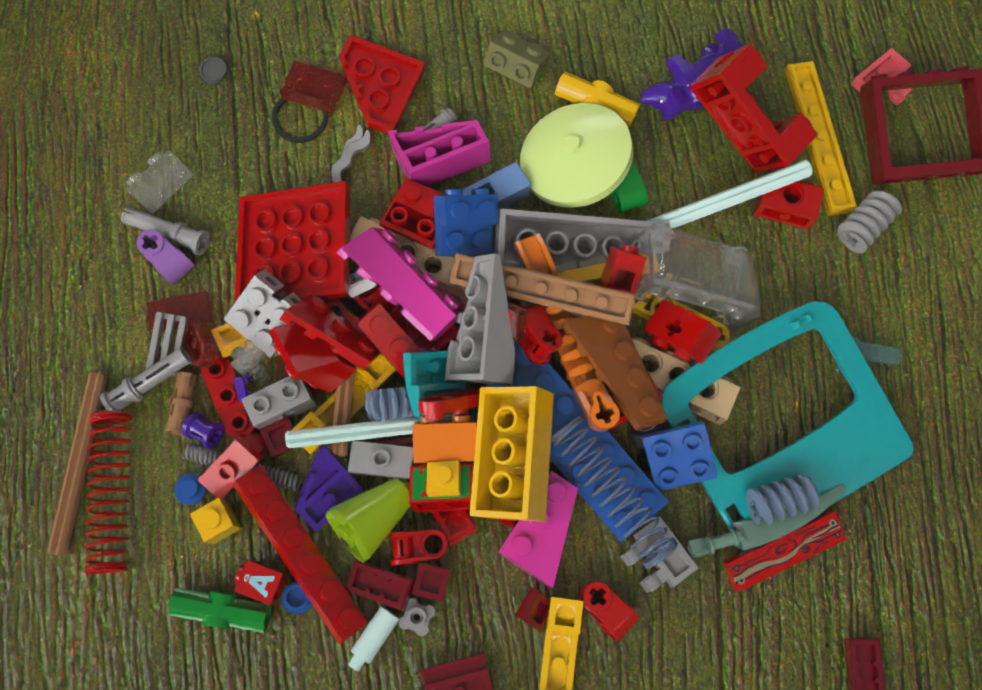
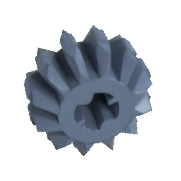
M406 387L370 390L366 393L365 410L367 411L368 419L372 421L414 416Z

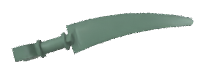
M838 485L819 496L820 509L813 510L808 503V513L802 514L796 507L797 515L794 518H791L784 511L785 520L779 522L773 514L772 525H767L763 518L760 519L759 526H756L753 520L733 523L734 530L730 529L729 533L712 538L706 536V538L688 541L689 546L686 547V551L693 560L708 553L713 554L715 550L731 545L737 547L739 543L743 550L767 544L800 529L818 517L846 491V487Z

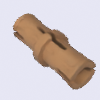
M177 372L173 396L169 398L168 402L170 413L165 432L183 435V423L186 421L189 411L193 409L194 405L192 394L197 375L188 372Z

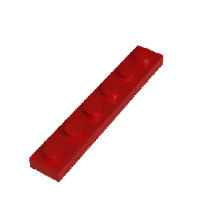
M260 465L236 479L232 485L338 644L343 643L368 624L264 467Z

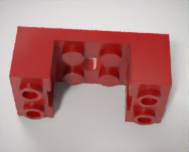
M749 43L718 57L689 88L755 173L789 166L818 134L812 127L810 120L802 112L791 115L787 120L781 122L777 120L771 121L758 107L755 98L746 91V88L768 66L761 58L759 51Z

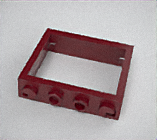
M969 66L954 68L949 72H942V69H932L924 72V74L915 75V71H907L895 77H888V74H878L872 76L870 81L860 87L872 185L982 174V68L969 70ZM962 84L972 159L892 167L882 91Z

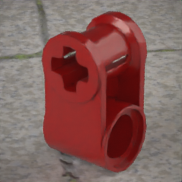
M379 284L363 295L354 297L355 302L364 314L377 303H380L402 329L405 327L406 319L401 314L399 306L388 302L380 294L381 286Z
M533 304L513 311L516 313L515 338L524 350L526 357L535 365L547 364L552 357V352L560 349L563 344L561 333L555 328L546 310L540 304Z
M439 530L401 531L389 533L388 539L392 540L393 560L390 561V566H403L423 561L439 560L447 555L450 547L447 537ZM439 536L443 541L441 551L435 554L429 553L426 547L428 540L431 537Z
M602 582L586 583L579 591L578 598L584 601L583 608L616 642H619L640 618L625 601L620 599ZM599 590L598 598L600 603H591L592 595L589 592Z

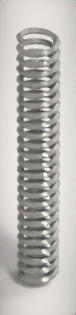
M190 442L186 447L185 456L182 454L181 458H186L187 461L191 460V462H200L201 465L211 466V462H214L221 454L219 450L217 452L215 449L212 451L211 449L206 450V447L202 448L201 445L197 447V444L193 445ZM256 463V464L254 465V467L251 469V471H252L253 469L259 467V466L262 465V464L259 463V464L257 465V463ZM266 464L263 465L270 478L272 479L274 476L273 482L276 486L279 485L280 488L284 487V489L288 488L289 491L292 489L294 492L298 491L303 477L300 478L295 489L299 478L298 474L294 477L293 472L290 474L289 471L285 473L282 470L280 473L279 468L276 470L275 467L271 469L270 465L267 468Z

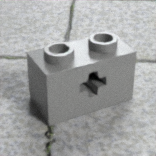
M290 376L241 399L253 426L258 430L287 416L291 419L318 405L308 383L302 380L296 381Z

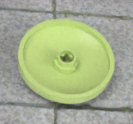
M592 103L571 104L547 114L530 130L521 149L520 167L531 184L530 190L542 201L564 208L587 206L605 198L623 182L632 164L633 142L626 123L611 109Z

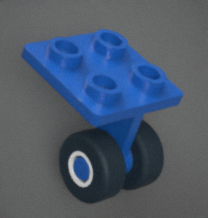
M703 421L667 430L664 422L636 431L633 426L630 428L629 433L633 445L644 450V453L637 456V460L643 470L651 471L654 484L659 491L717 478L718 475Z

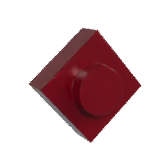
M288 416L260 429L271 457L274 459L295 449L288 448L285 442V433L294 428Z
M420 562L412 594L443 602L451 570Z
M531 587L515 616L537 631L542 632L547 623L550 599Z

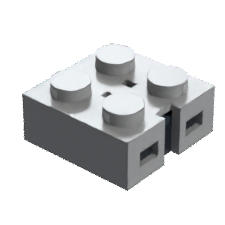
M263 270L254 275L224 317V320L271 358L277 352L273 347L275 343L269 331L274 327L286 325L285 322L280 320V317L286 309L298 303L301 299L294 293L288 294L282 289L285 285L267 270Z

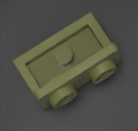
M502 30L490 41L484 66L531 88L537 73L547 64L551 53L543 50L539 44L529 43L519 38L512 31Z

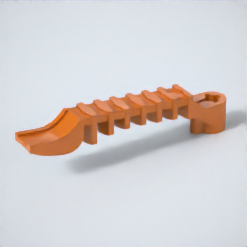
M540 233L514 242L524 269L558 276L552 257ZM542 305L555 328L562 335L563 344L557 350L560 357L559 362L566 371V379L571 383L573 394L583 410L588 425L598 432L607 431L618 422L620 412L604 384L595 377L593 372L594 366L587 357H582L576 348L578 345L571 334L567 335L561 327L564 321L575 318L570 317L568 311ZM600 410L602 413L608 412L609 414L606 423L603 419L598 420L596 418V414Z

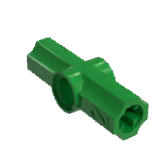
M175 587L169 600L168 615L187 620L202 621L203 625L223 629L234 627L266 633L271 620L272 605L254 600L238 599L239 596L214 591L206 593Z

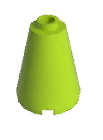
M397 478L389 480L331 507L326 512V518L339 539H344L348 544L346 548L362 563L370 559L411 507L409 504L410 484L405 479L402 481Z

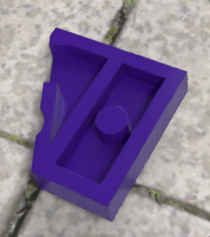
M322 444L317 451L294 508L311 528L317 532L328 522L325 514H327L326 512L331 507L357 496L364 489Z

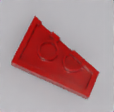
M313 294L286 309L280 317V320L288 325L294 321L306 329L304 335L315 340L317 337L330 343V348L334 353L362 370L370 366L380 355L378 349L367 337L361 336L352 328L348 320L336 315L329 309L328 304L323 299L315 297Z

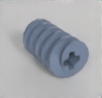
M801 473L794 474L792 478H782L780 482L777 480L770 482L769 486L763 484L758 489H748L745 493L746 506L756 526L760 525L761 518H763L767 525H772L773 514L779 522L784 521V511L791 518H794L797 515L796 507L802 514H806L809 510L808 503L813 510L820 509V500L815 485L807 476Z

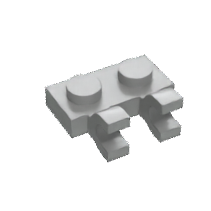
M660 516L659 523L655 529L666 527L667 533L663 539L673 537L678 542V546L667 558L655 565L657 568L655 572L639 582L645 593L653 592L665 581H667L671 588L675 587L698 569L697 565ZM656 520L651 521L633 535L636 540L641 538L654 525ZM664 530L650 535L634 548L621 555L620 558L624 564L629 567L639 561L638 555L652 546L660 538ZM662 544L653 548L649 553H647V555L651 554L655 549H657Z

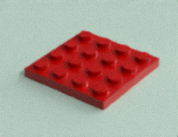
M346 181L240 197L235 302L254 275L263 270H267L285 285L282 288L288 294L294 293L301 300L310 294L323 300L349 297V258L344 260L336 253L341 247L350 242V185Z

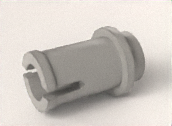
M450 108L441 109L439 111L440 114L423 127L424 130L442 128L441 124L456 123L458 118Z

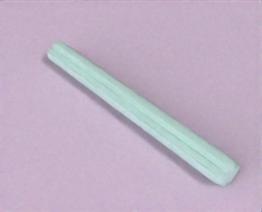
M804 160L646 221L670 223V229L810 177L813 172L812 166L808 160Z
M445 414V418L439 421H452L453 414ZM420 417L292 430L285 433V442L288 448L413 434L412 424L420 422Z

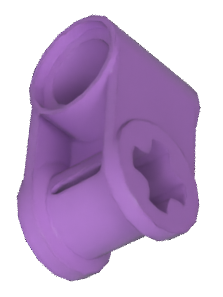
M145 230L137 237L136 244L139 251L172 286L195 266L177 247H174L156 230ZM153 244L157 246L154 250L151 248Z

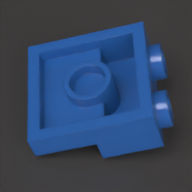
M445 189V196H434L436 256H455L456 253L462 255L493 254V225L498 224V194L489 195V189H471L472 195H463V189Z

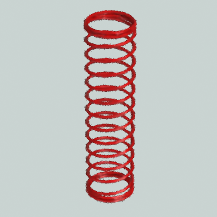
M121 411L94 412L89 416V425L98 430L91 432L89 437L98 442L89 445L88 449L98 454L89 457L88 461L98 466L92 467L87 473L97 477V479L89 481L87 486L99 491L91 492L87 495V498L101 503L93 504L86 508L88 512L100 515L87 519L86 523L90 526L104 528L90 530L85 534L89 538L103 540L87 544L85 549L105 553L85 558L84 561L86 563L96 565L85 567L84 573L126 572L128 570V563L91 561L90 559L126 554L129 552L128 550L90 548V546L128 541L129 538L101 537L89 534L105 530L128 528V525L96 524L90 521L107 517L128 516L129 513L100 512L90 509L103 505L125 504L130 501L102 500L91 498L90 496L105 492L129 491L130 489L104 488L90 484L103 480L130 478L128 475L105 476L91 473L93 470L106 467H129V463L105 464L92 461L91 459L104 455H129L130 451L105 452L92 449V446L103 443L125 444L130 443V439L104 440L95 438L92 435L102 431L127 432L131 428H103L92 423L123 424L130 422L132 415Z

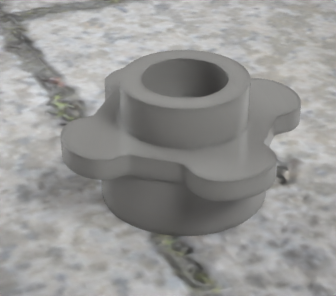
M414 598L409 599L404 616L399 619L400 628L403 630L411 629L416 631L418 636H425L429 632V621L435 616L434 607L432 605L424 606L419 604ZM415 614L420 615V619L418 621L414 619Z

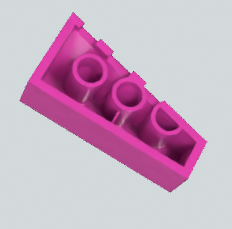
M372 227L336 252L344 260L352 258L359 265V269L356 272L365 280L369 279L375 284L378 283L381 286L380 294L388 302L396 306L400 304L403 307L400 311L401 314L430 341L439 339L456 322L459 312L462 313L458 309L460 304L449 293L444 295L437 288L439 282L427 271L423 273L416 265L418 263L416 257L408 250L402 251L396 244L398 239L386 228L382 230Z

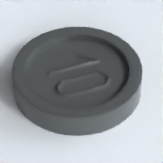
M208 57L199 66V73L207 83H219L227 76L228 69L221 58Z

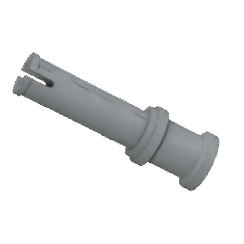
M130 206L125 208V211L130 212V214L125 212L121 214V222L123 224L143 231L156 230L165 239H168L174 247L182 246L188 248L195 255L201 256L209 246L210 233L206 230L197 231L189 228L184 222L172 223Z
M177 348L176 351L155 363L135 378L126 377L122 380L120 386L111 392L105 391L102 393L100 399L107 411L122 412L123 408L134 401L140 402L144 399L145 392L181 368L192 363L191 357L184 348Z

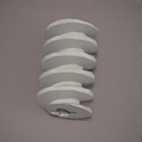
M878 190L871 192L854 209L852 214L838 226L837 232L841 242L855 253H864L867 250V246L872 245L874 239L881 235V231L886 230L888 224L895 220V216L901 214V203L887 192Z

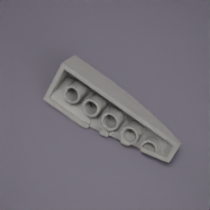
M500 209L498 210V224L493 226L494 253L500 254L501 264L523 268L514 242L539 233L552 257L557 272L606 263L611 246L621 248L622 243L639 248L638 254L655 255L669 252L670 223Z

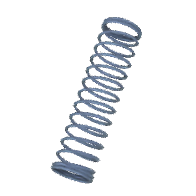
M578 416L551 436V443H554L553 446L557 447L583 432L561 453V456L564 457L592 441L569 463V467L601 450L576 474V477L583 475L608 460L584 484V487L616 470L591 497H595L610 486L624 480L609 497L599 504V507L632 490L615 509L607 514V517L612 516L625 506L640 500L630 513L615 524V528L636 514L648 510L646 515L634 527L622 535V538L627 537L642 525L656 520L654 525L641 538L630 545V548H634L650 535L664 530L663 534L652 546L638 555L640 559L653 548L662 544L643 561L645 568L657 565L677 548L678 542L673 537L663 539L667 533L666 527L655 529L659 523V517H652L646 520L651 513V507L637 510L644 501L643 497H636L628 501L635 493L636 487L632 486L620 491L628 481L627 476L611 482L619 473V466L600 474L612 462V456L591 465L604 452V446L598 447L582 456L597 441V436L591 437L572 448L590 430L589 426L563 439L583 421V418Z

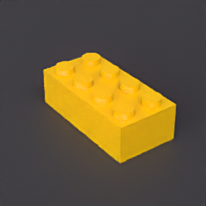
M537 386L480 387L470 516L546 522L554 393Z

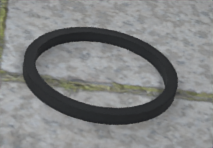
M296 91L283 96L275 104L272 111L274 129L283 139L293 143H305L317 138L324 131L328 122V113L323 101L318 96L305 91ZM307 97L313 99L321 106L323 121L313 134L306 137H291L279 129L276 121L279 108L289 99Z

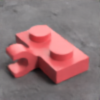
M891 48L855 77L851 85L860 92V87L870 81L872 76L888 74V77H895L900 73L907 72L912 65ZM912 89L888 90L887 92L889 99L895 105H899L906 99L905 96Z

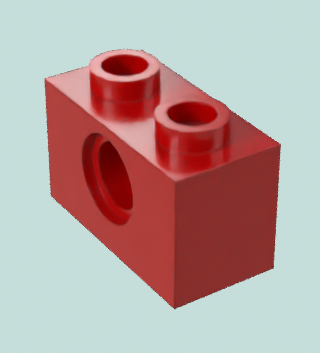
M797 181L757 196L753 216L808 230L818 219L824 188L817 187L810 182ZM785 197H789L793 203L788 202Z

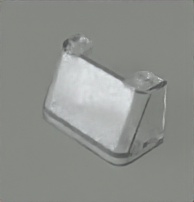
M655 222L652 226H648L640 232L638 254L647 259L635 293L637 300L644 301L647 294L658 296L657 300L660 301L669 297L715 310L717 311V317H724L723 324L738 327L760 316L762 302L753 254L748 252L747 248L740 246L732 247L669 228V225L661 222Z

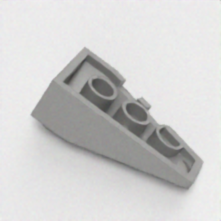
M500 254L476 256L465 290L466 297L468 298L466 308L463 313L459 312L456 320L460 324L456 340H451L448 347L445 380L482 384H513L515 347L511 332Z

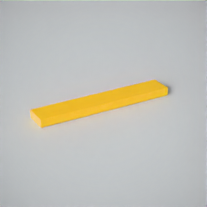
M814 61L787 64L784 70L797 114L802 112L810 120L812 127L818 134L807 146L818 187L824 188L822 201L827 216L852 213L857 208V204Z

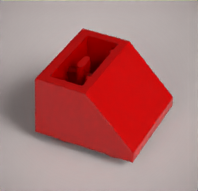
M406 177L382 217L379 226L433 250L435 248L434 196H445V194Z
M290 323L289 325L286 324L272 328L269 333L275 343L273 347L285 361V370L294 380H302L314 389L320 388L332 393L357 371L354 364L331 350L330 343L317 337L313 340L304 335L306 329L299 324Z

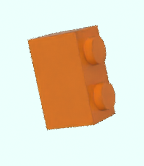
M453 415L452 421L427 420L426 417H420V422L412 424L414 463L459 460V462L474 461L477 420H471V415Z

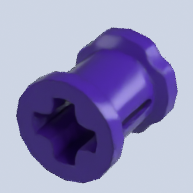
M198 412L191 413L182 426V434L185 437L201 441L203 446L208 449L215 448L222 440L225 432L223 424L219 422L212 423L204 419V416Z

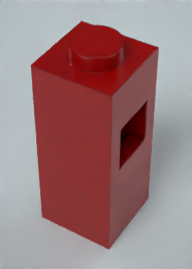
M623 243L621 248L611 246L599 286L635 294L647 258L638 254L639 248Z

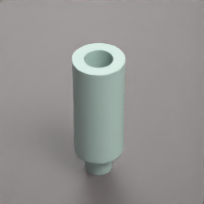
M380 606L351 649L354 656L348 665L359 672L365 662L370 664L398 623L399 618L386 608Z

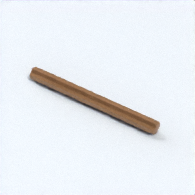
M90 372L88 375L47 550L51 555L64 556L68 553L88 466V458L91 452L88 446L93 443L89 434L96 430L89 425V416L94 412H100L102 404L100 395L104 393L107 376L102 373Z

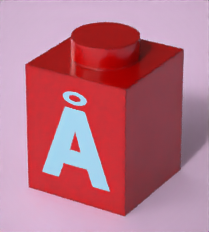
M247 560L245 565L239 567L235 575L234 583L237 585L234 591L268 605H277L289 575L255 561Z

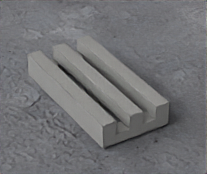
M156 312L146 370L157 363L164 320L167 319L160 361L169 355L175 321H178L179 325L174 351L179 347L184 348L189 317Z

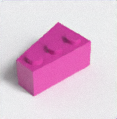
M478 120L441 124L442 128L424 130L423 126L414 127L415 131L397 133V130H389L388 135L392 152L405 177L430 187L490 162L489 140Z
M551 471L548 477L546 522L519 520L498 552L550 589L554 587L578 491L577 487Z

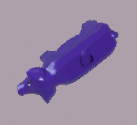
M723 28L715 36V39L721 46L715 43L708 45L700 53L703 57L698 59L693 65L679 55H674L666 61V65L670 68L669 72L674 77L673 81L660 82L642 91L640 105H651L661 111L662 121L673 119L683 111L705 108L689 86L718 57L744 45L733 31Z

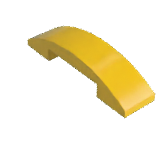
M381 353L365 370L356 367L350 422L365 408L366 393L370 390L383 389L396 373L394 367ZM336 392L314 413L310 412L292 430L333 426ZM321 445L305 446L303 448L312 455L318 451Z
M551 596L539 690H572L578 634L580 635L584 602L582 600Z

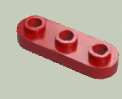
M223 356L208 358L202 366L201 373L225 431L234 439L242 433L250 435L252 432L255 433L257 428L253 426L244 404L239 401L233 379V377H237L233 365ZM216 366H221V371L218 374L213 375V368ZM227 392H232V398L229 401H224V395ZM238 419H244V425L241 428H235V422Z
M480 387L421 398L418 400L419 414L426 415L427 420L444 419L445 413L453 415L469 413V408L478 409Z

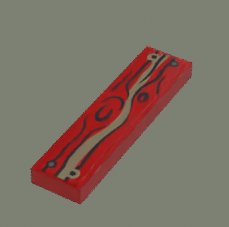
M830 509L800 529L767 544L745 550L722 561L733 590L740 592L847 539L836 511Z

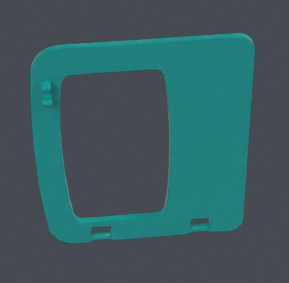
M814 301L807 303L750 330L709 354L703 364L697 362L667 383L662 390L661 395L663 399L660 402L668 418L666 421L671 428L679 427L678 424L684 420H687L689 424L696 423L697 421L689 408V402L702 390L766 350L794 336L815 329L822 336L854 393L853 402L837 415L794 443L746 468L731 474L726 473L712 450L718 476L715 479L702 481L701 483L725 522L728 531L730 529L734 530L733 521L726 510L732 504L735 505L741 516V519L736 522L752 520L745 501V493L748 489H758L763 484L769 486L770 482L776 480L780 482L782 478H792L794 474L801 473L813 482L818 497L838 485H844L846 491L835 501L837 502L912 456L914 446L841 316L833 306L825 302ZM739 543V546L737 547L743 550L741 544Z

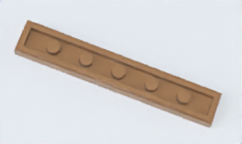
M456 253L449 283L467 287L475 257ZM502 264L507 297L620 324H630L636 294Z

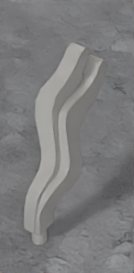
M361 125L357 126L355 136L346 141L341 158L332 166L333 183L342 182L341 175L351 166L354 156L368 149L371 145L370 132L366 130L364 135Z

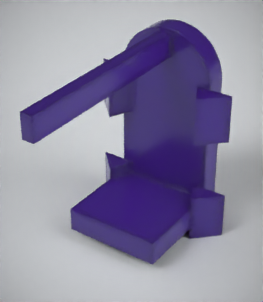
M253 375L233 377L240 402H242L241 399L251 395L245 383L253 379Z

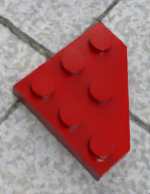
M350 35L339 55L340 64L367 126L388 134L389 130H397L424 74L426 63Z

